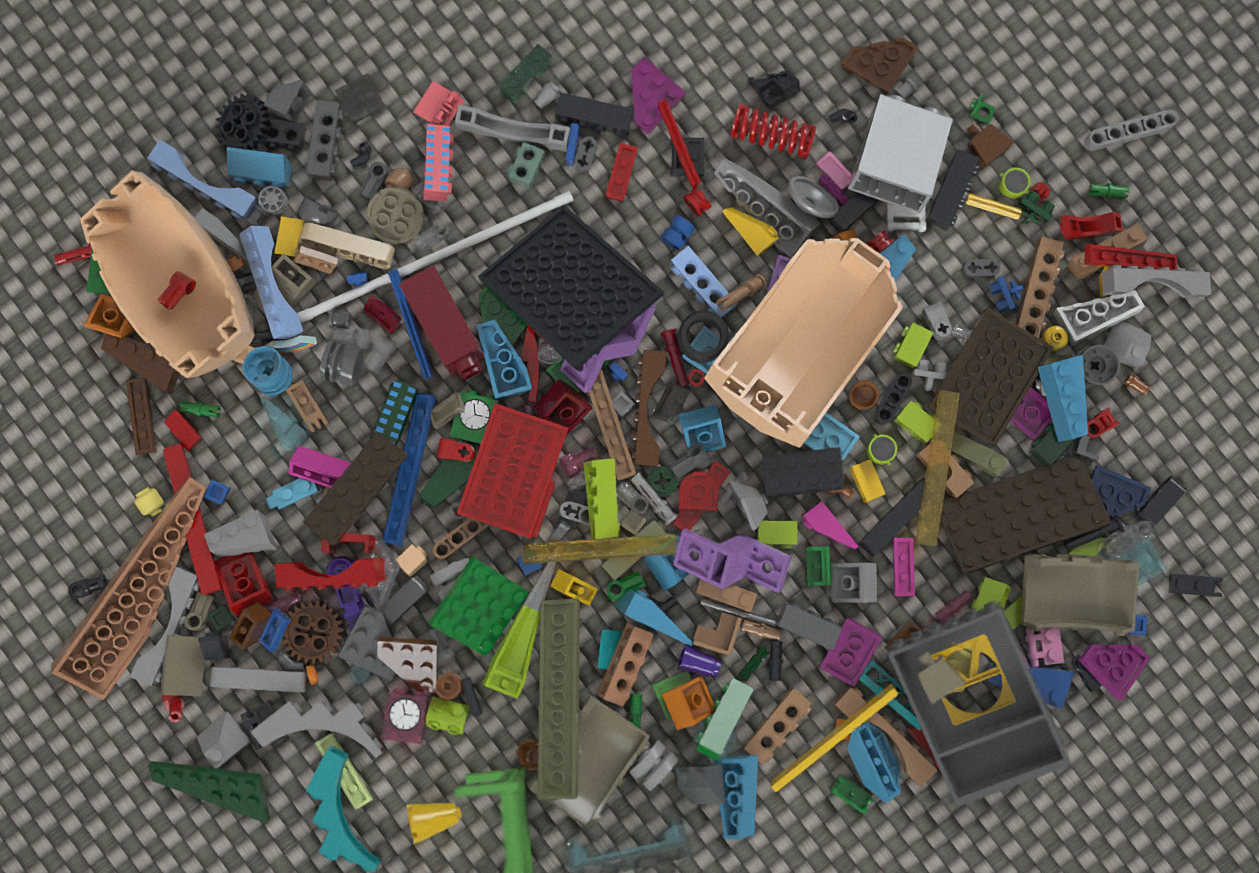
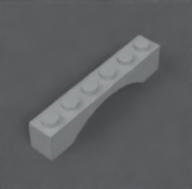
M462 105L458 106L455 119L457 130L520 143L525 142L530 145L567 152L570 127L510 120L477 108Z
M1121 265L1110 266L1109 270L1102 272L1103 295H1122L1131 292L1143 282L1161 283L1176 291L1183 298H1201L1211 295L1210 272H1201V269L1186 271L1185 268H1178L1172 271L1168 267L1154 270V267L1138 269V266L1122 268Z
M182 567L175 568L168 585L172 601L171 618L168 627L156 646L137 659L130 675L131 678L151 686L157 685L158 682L162 681L167 635H178L180 629L185 626L184 621L187 612L193 606L196 591L200 590L196 573Z

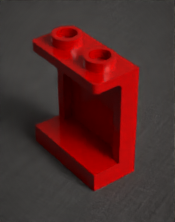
M345 534L339 541L365 543L364 554L375 555V551H378V539H375V535ZM322 538L321 552L336 554L337 545L333 547Z

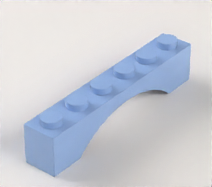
M160 139L147 158L152 162L151 166L160 172L165 170L168 172V177L176 182L178 179L183 181V186L191 191L194 189L200 192L198 195L208 201L210 198L216 201L215 205L222 210L226 208L231 210L230 214L239 220L241 218H248L255 209L254 205L259 204L256 197L241 188H217L200 182L188 171L181 154Z
M250 226L239 235L273 339H292L303 332L298 314L283 298L273 276L271 254L274 241L268 226Z

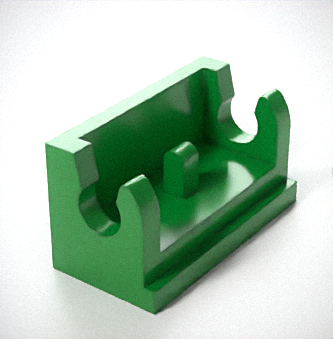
M829 546L806 547L807 586L831 585Z
M840 773L829 788L833 794L864 815L868 811L867 806L869 803L873 802L871 794Z

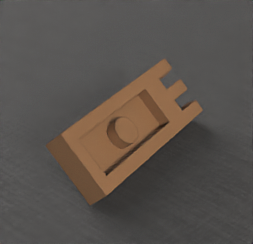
M303 380L286 389L312 434L316 432L313 424L318 429L322 428L320 420H322L325 426L329 424Z

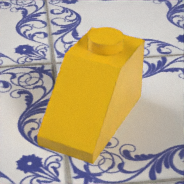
M560 569L550 586L574 599H579L580 602L590 606L598 588Z

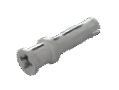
M640 472L630 480L653 507L652 512L654 514L657 513L664 526L668 525L678 516L667 506V501L660 499Z

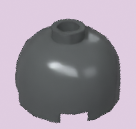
M305 196L299 208L300 217L305 223H314L328 228L334 224L339 215L330 207L322 205L308 196Z

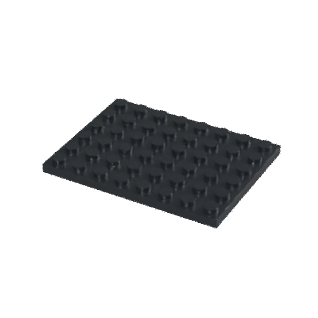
M564 204L478 275L480 281L576 371L664 296L662 289Z

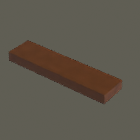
M144 377L126 380L135 454L157 453L147 379Z

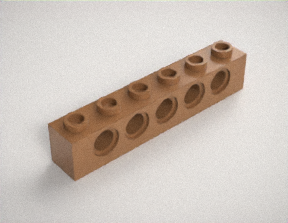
M1043 236L1037 240L1015 321V324L1024 330L1025 328L1031 329L1032 334L1038 338L1040 332H1043L1046 321H1044V316L1050 309L1049 297L1054 293L1055 285H1053V282L1060 271L1058 263L1059 260H1062L1065 249H1062L1064 242ZM1044 256H1048L1051 259V264L1044 261ZM1039 274L1045 275L1046 282L1040 280ZM1035 292L1041 294V300L1035 298ZM1030 310H1034L1037 313L1036 318L1030 316Z

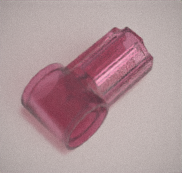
M591 447L576 454H567L558 460L565 477H571L584 469L583 462L599 460L595 448Z

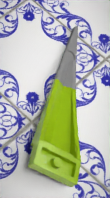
M557 546L489 663L490 667L482 685L518 699L526 682L541 616V601H545L560 546Z

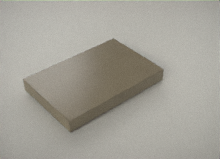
M167 635L161 695L201 696L205 659L198 636Z

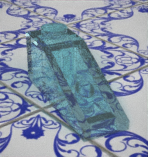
M263 396L261 401L277 439L282 442L280 446L288 452L290 450L295 452L298 446H302L311 434L268 398Z

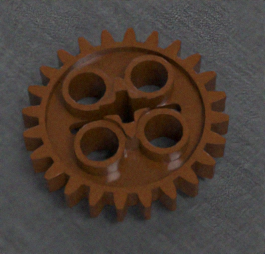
M309 601L308 606L305 602H302L301 609L298 606H294L295 613L288 611L290 622L286 632L283 634L286 640L282 644L288 643L289 645L285 650L293 651L291 657L298 655L297 661H301L304 658L305 664L309 663L310 659L313 664H316L317 658L320 662H324V656L328 659L332 658L330 652L337 653L338 651L335 646H342L338 640L345 638L340 635V632L345 629L339 627L344 621H337L340 614H333L334 607L328 610V603L321 607V601H317L315 606L313 601ZM304 615H306L309 618V624L307 626H304L301 623V619ZM322 619H326L329 623L326 630L320 626ZM298 627L306 630L314 628V631L329 633L330 636H312L311 633L296 631V628ZM299 635L305 637L304 645L298 644L297 638ZM319 638L325 642L322 649H319L316 645V641Z

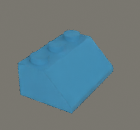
M227 147L228 175L234 182L245 184L246 181L253 182L252 184L256 186L269 184L280 189L289 187L292 164L284 155Z

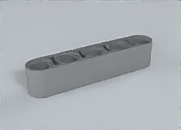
M1165 110L1098 128L1085 138L1084 145L1088 150L1095 151L1166 132L1177 124L1179 116L1174 110ZM1164 118L1169 119L1170 124L1166 123ZM1146 122L1152 125V129L1147 127ZM1128 127L1134 130V134L1129 132ZM1110 132L1115 133V134H1116V138H1113V137L1110 135ZM1092 137H1096L1099 143H1095Z
M212 666L210 687L305 692L307 672Z

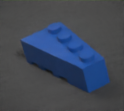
M988 662L986 670L996 667L995 662ZM1029 666L1046 704L1062 709L1074 672ZM1001 674L983 680L1002 687Z

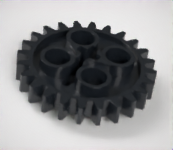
M241 93L240 97L234 96V101L228 99V106L222 105L224 111L218 112L221 117L216 118L219 124L215 126L219 130L215 135L219 137L217 141L222 143L221 147L226 150L227 147L252 150V147L258 149V142L263 144L262 137H268L265 131L270 130L267 124L271 123L267 119L271 114L267 112L268 108L264 105L265 102L254 95L252 96L247 93L245 96Z

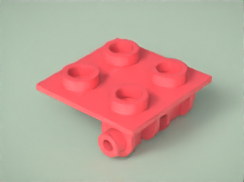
M432 81L413 113L434 125L449 126L457 114L458 106L462 105L465 99L461 98L456 91L453 90L451 92Z

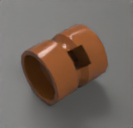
M448 672L440 676L435 684L437 694L444 699H452L459 695L463 689L461 676L454 672Z

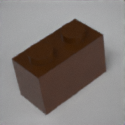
M258 602L244 609L229 639L242 650L258 642L272 614Z

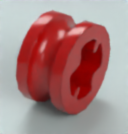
M694 369L688 375L689 384L694 387L701 386L705 381V374L700 369ZM694 373H699L698 376L701 375L702 378L699 379V383H695V380L692 381L691 378L694 377Z

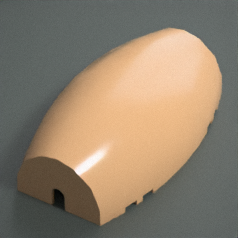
M131 171L110 191L111 194L118 195L116 198L101 199L80 219L86 241L91 243L94 254L91 255L101 268L99 273L121 312L146 343H150L156 349L155 352L159 356L165 357L169 361V365L186 378L203 375L229 362L251 343L254 331L245 299L229 264L202 225L163 187L144 173ZM180 271L195 280L196 287L191 294L184 295L173 310H168L157 299L170 285L171 276L175 272Z

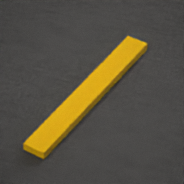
M891 683L771 780V788L775 792L779 791L895 698L898 692Z

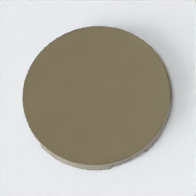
M387 187L376 193L370 200L367 207V219L374 235L380 240L390 244H401L412 240L420 232L424 223V209L418 197L408 189Z

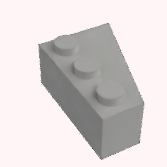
M259 510L204 534L210 551L217 557L241 555L247 552L256 553L270 549L278 550L267 519Z

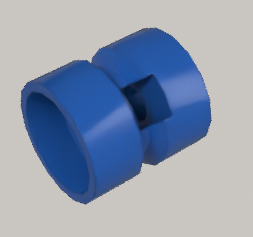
M675 215L669 223L670 228H666L660 238L671 248L681 251L686 243L685 238L691 236L695 227L686 219Z

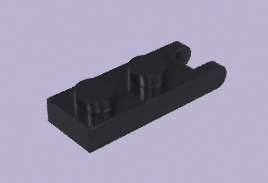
M1169 574V593L1222 597V593H1215V581L1223 582V578Z

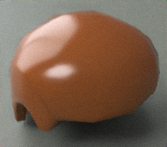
M867 380L856 382L851 387L849 393L851 404L859 410L873 407L879 398L877 386Z
M525 740L520 743L516 751L520 764L528 770H538L539 741Z

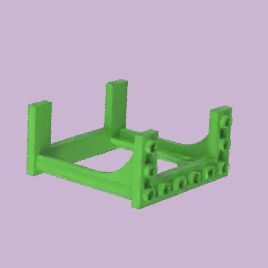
M525 767L468 773L466 775V784L499 781L461 785L455 788V797L500 792L506 851V870L503 873H533L524 781L527 775Z

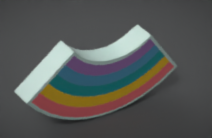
M300 335L288 340L272 341L265 346L274 348L280 354L309 348L317 344L316 337Z

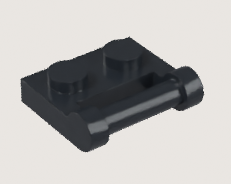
M682 137L698 176H704V138ZM670 138V145H672V169H670V176H687L684 169H679V156Z

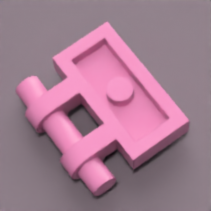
M1029 627L1026 628L1025 642H1028L1029 653L1027 655L1028 659H1030L1031 667L1039 666L1038 658H1042L1043 665L1064 663L1059 627L1041 628L1038 634H1034V631L1029 630ZM1037 640L1040 641L1041 651L1038 652L1035 642Z

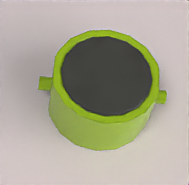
M1012 168L1005 174H1000L1002 178L999 181V190L1004 197L1017 199L1024 194H1029L1028 188L1030 187L1031 179L1025 170Z
M876 433L873 434V439L869 441L866 449L868 458L875 464L883 465L887 463L888 466L891 465L890 461L897 454L896 442L888 435L877 436Z

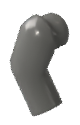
M280 651L277 660L284 670L303 671L304 662L293 661L288 651Z

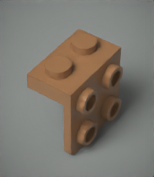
M298 240L294 262L331 274L337 265L338 258L335 255L304 247L299 244Z

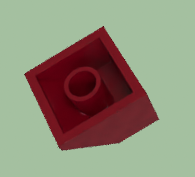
M560 379L534 405L541 419L568 427L567 435L593 409L572 386Z

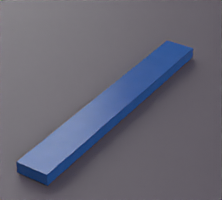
M416 394L404 446V452L408 454V457L399 468L383 542L398 546L403 545L431 423V413L435 406L436 396Z

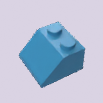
M716 405L678 415L687 451L696 444L701 445L706 453L726 447L721 418Z
M679 535L643 559L664 591L690 574L673 566L680 540Z

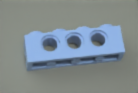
M689 246L671 260L670 264L672 266L670 268L676 276L680 275L684 279L683 284L685 287L695 292L696 300L701 305L704 303L708 308L707 311L716 313L721 318H724L736 308L738 303L722 311L720 310L721 307L717 306V303L710 301L709 297L712 295H716L720 299L729 293ZM691 266L695 269V273L687 274L685 268ZM705 281L708 286L705 289H701L697 286V283Z

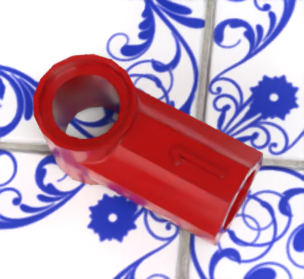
M177 271L171 276L170 285L157 300L166 309L173 310L184 295H189L196 287V281Z

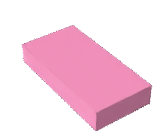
M831 151L816 163L821 172L827 174L831 178L830 181H834L842 191L850 184L852 174Z

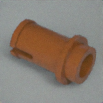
M1129 374L1124 380L1127 388L1131 387L1142 396L1150 389V385L1138 379L1135 374Z

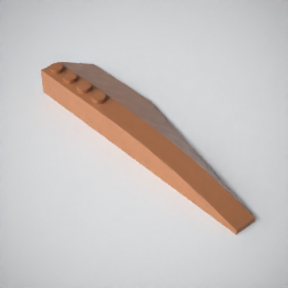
M191 477L185 481L137 543L51 664L53 674L103 700L106 698L150 635L151 627L157 617L158 609L164 599L165 591L174 573L180 552L186 542V534L192 526L206 486Z

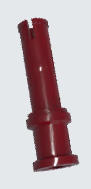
M674 328L661 332L660 336H663L666 346L664 350L669 354L677 387L688 385L689 381L676 336L677 329Z

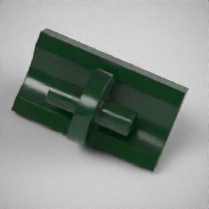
M1031 191L1019 201L1020 205L1031 211L1029 213L1024 209L1021 213L1026 217L1025 224H1028L1030 221L1037 224L1040 219L1034 215H1037L1045 222L1050 221L1053 217L1051 214L1055 205L1046 201L1041 208L1038 207L1035 203L1040 198V195L1034 191Z

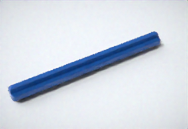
M397 269L388 272L423 377L425 379L431 378L434 374L411 306L399 286L402 282L399 271Z

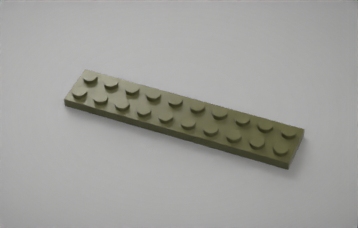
M579 599L541 601L538 800L578 799Z

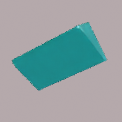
M602 629L598 669L608 668L620 640L621 631Z

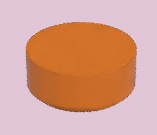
M313 664L306 666L311 685L319 683L315 666Z

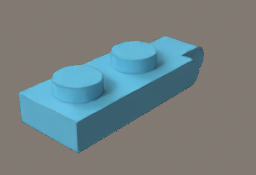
M299 478L270 492L272 496L266 498L265 501L270 510L276 507L280 510L319 492L316 483Z

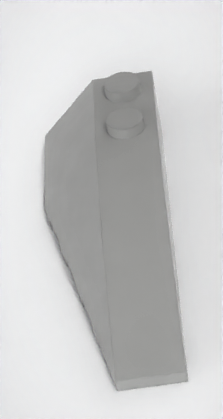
M726 158L722 160L714 172L728 192L733 193L737 199L736 202L739 206L744 207L748 215L776 229L777 236L780 239L775 245L790 258L796 254L818 227L819 223L803 212L793 201L759 177Z

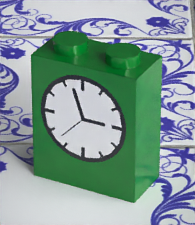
M466 390V393H460L465 410L454 417L450 437L481 445L494 404H500V402L495 399V396L485 394V397L477 395L478 392Z

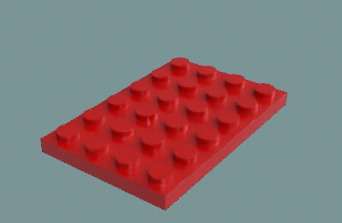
M495 403L457 514L531 539L569 428Z

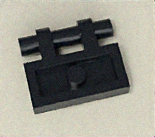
M271 700L251 709L254 715L252 718H250L248 712L240 715L243 721L242 725L247 729L250 736L249 740L251 744H254L256 751L263 747L251 733L255 729L253 724L257 722L260 725L276 712Z

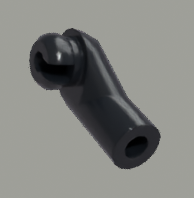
M842 108L829 115V120L832 124L839 120L855 123L858 119L854 111Z
M672 596L664 602L657 601L655 598L650 599L663 613L677 605Z

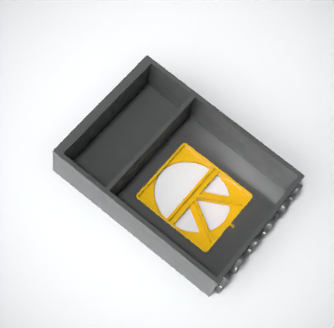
M995 601L984 604V608L979 610L976 608L965 612L966 615L959 618L958 616H953L946 620L947 623L942 625L939 623L933 624L928 627L929 630L921 632L919 630L913 632L907 639L898 638L892 641L888 651L891 662L957 807L1071 765L1067 748L1000 601L997 603ZM966 648L972 649L969 677L953 666L965 679L964 684L954 691L1001 674L1002 691L999 699L991 708L979 713L962 711L953 706L945 696L932 704L918 676V670L924 667L918 657L928 651L934 660L940 656L946 659L954 651ZM980 652L988 655L995 662L996 667L978 673Z

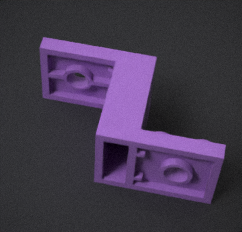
M652 305L583 365V370L580 367L576 371L564 360L560 371L583 392H590L604 360L635 354L656 307Z
M684 529L681 533L673 566L720 589H724L746 577L779 593L783 589L792 556L743 533L721 544H717L688 529ZM693 550L698 552V560L694 558ZM766 562L771 565V572L766 569Z

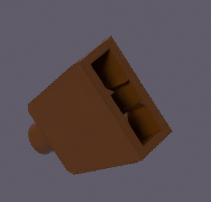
M974 122L967 129L973 136L967 146L973 156L979 158L977 163L982 170L1014 144L1009 137L993 124H989L982 129L977 122Z

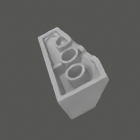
M202 208L194 218L206 230L220 249L224 258L227 260L232 256H236V258L241 257L245 264L236 271L242 274L251 272L243 245L218 218Z

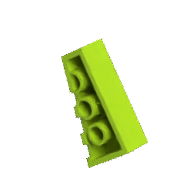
M615 458L583 462L591 539L618 537L620 523L617 518Z

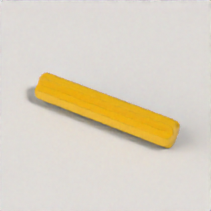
M969 194L966 199V204L1014 219H1019L1022 213L1020 208L974 194Z

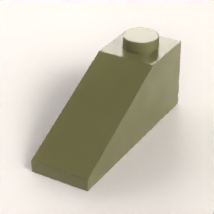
M955 431L946 443L947 450L993 478L1000 475L1008 461L1007 458L994 450Z

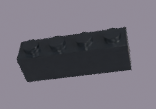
M560 92L555 111L556 120L562 124L574 123L578 124L580 128L591 127L602 133L609 131L619 137L629 136L634 115V109L562 92Z
M959 149L957 150L927 217V223L946 231L950 226L955 225L958 218L955 214L958 209L961 210L965 202L963 195L965 192L968 193L972 185L970 181L971 176H975L980 165L977 164L978 157Z

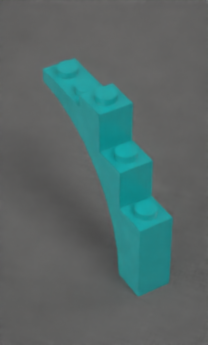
M330 746L326 750L306 789V792L310 793L309 795L313 799L323 800L312 820L318 828L329 830L319 852L323 854L324 858L335 861L342 855L346 861L350 863L355 862L363 870L375 873L382 860L369 852L358 841L350 829L343 812L341 779L349 754L334 746Z

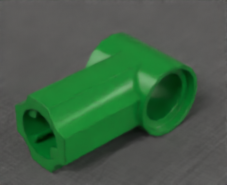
M638 571L618 581L610 582L607 586V595L610 600L617 602L629 590L636 592L637 589L641 590L646 585ZM614 587L620 588L621 593L619 595H613L610 592L611 589Z

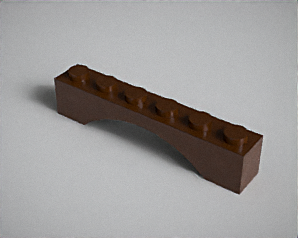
M643 350V355H639L638 366H642V374H638L637 385H641L640 393L636 392V404H639V412L635 411L634 423H638V431L634 430L633 442H637L636 450L632 449V461H635V466L658 467L659 445L649 428L647 405L653 387L665 373L666 351Z

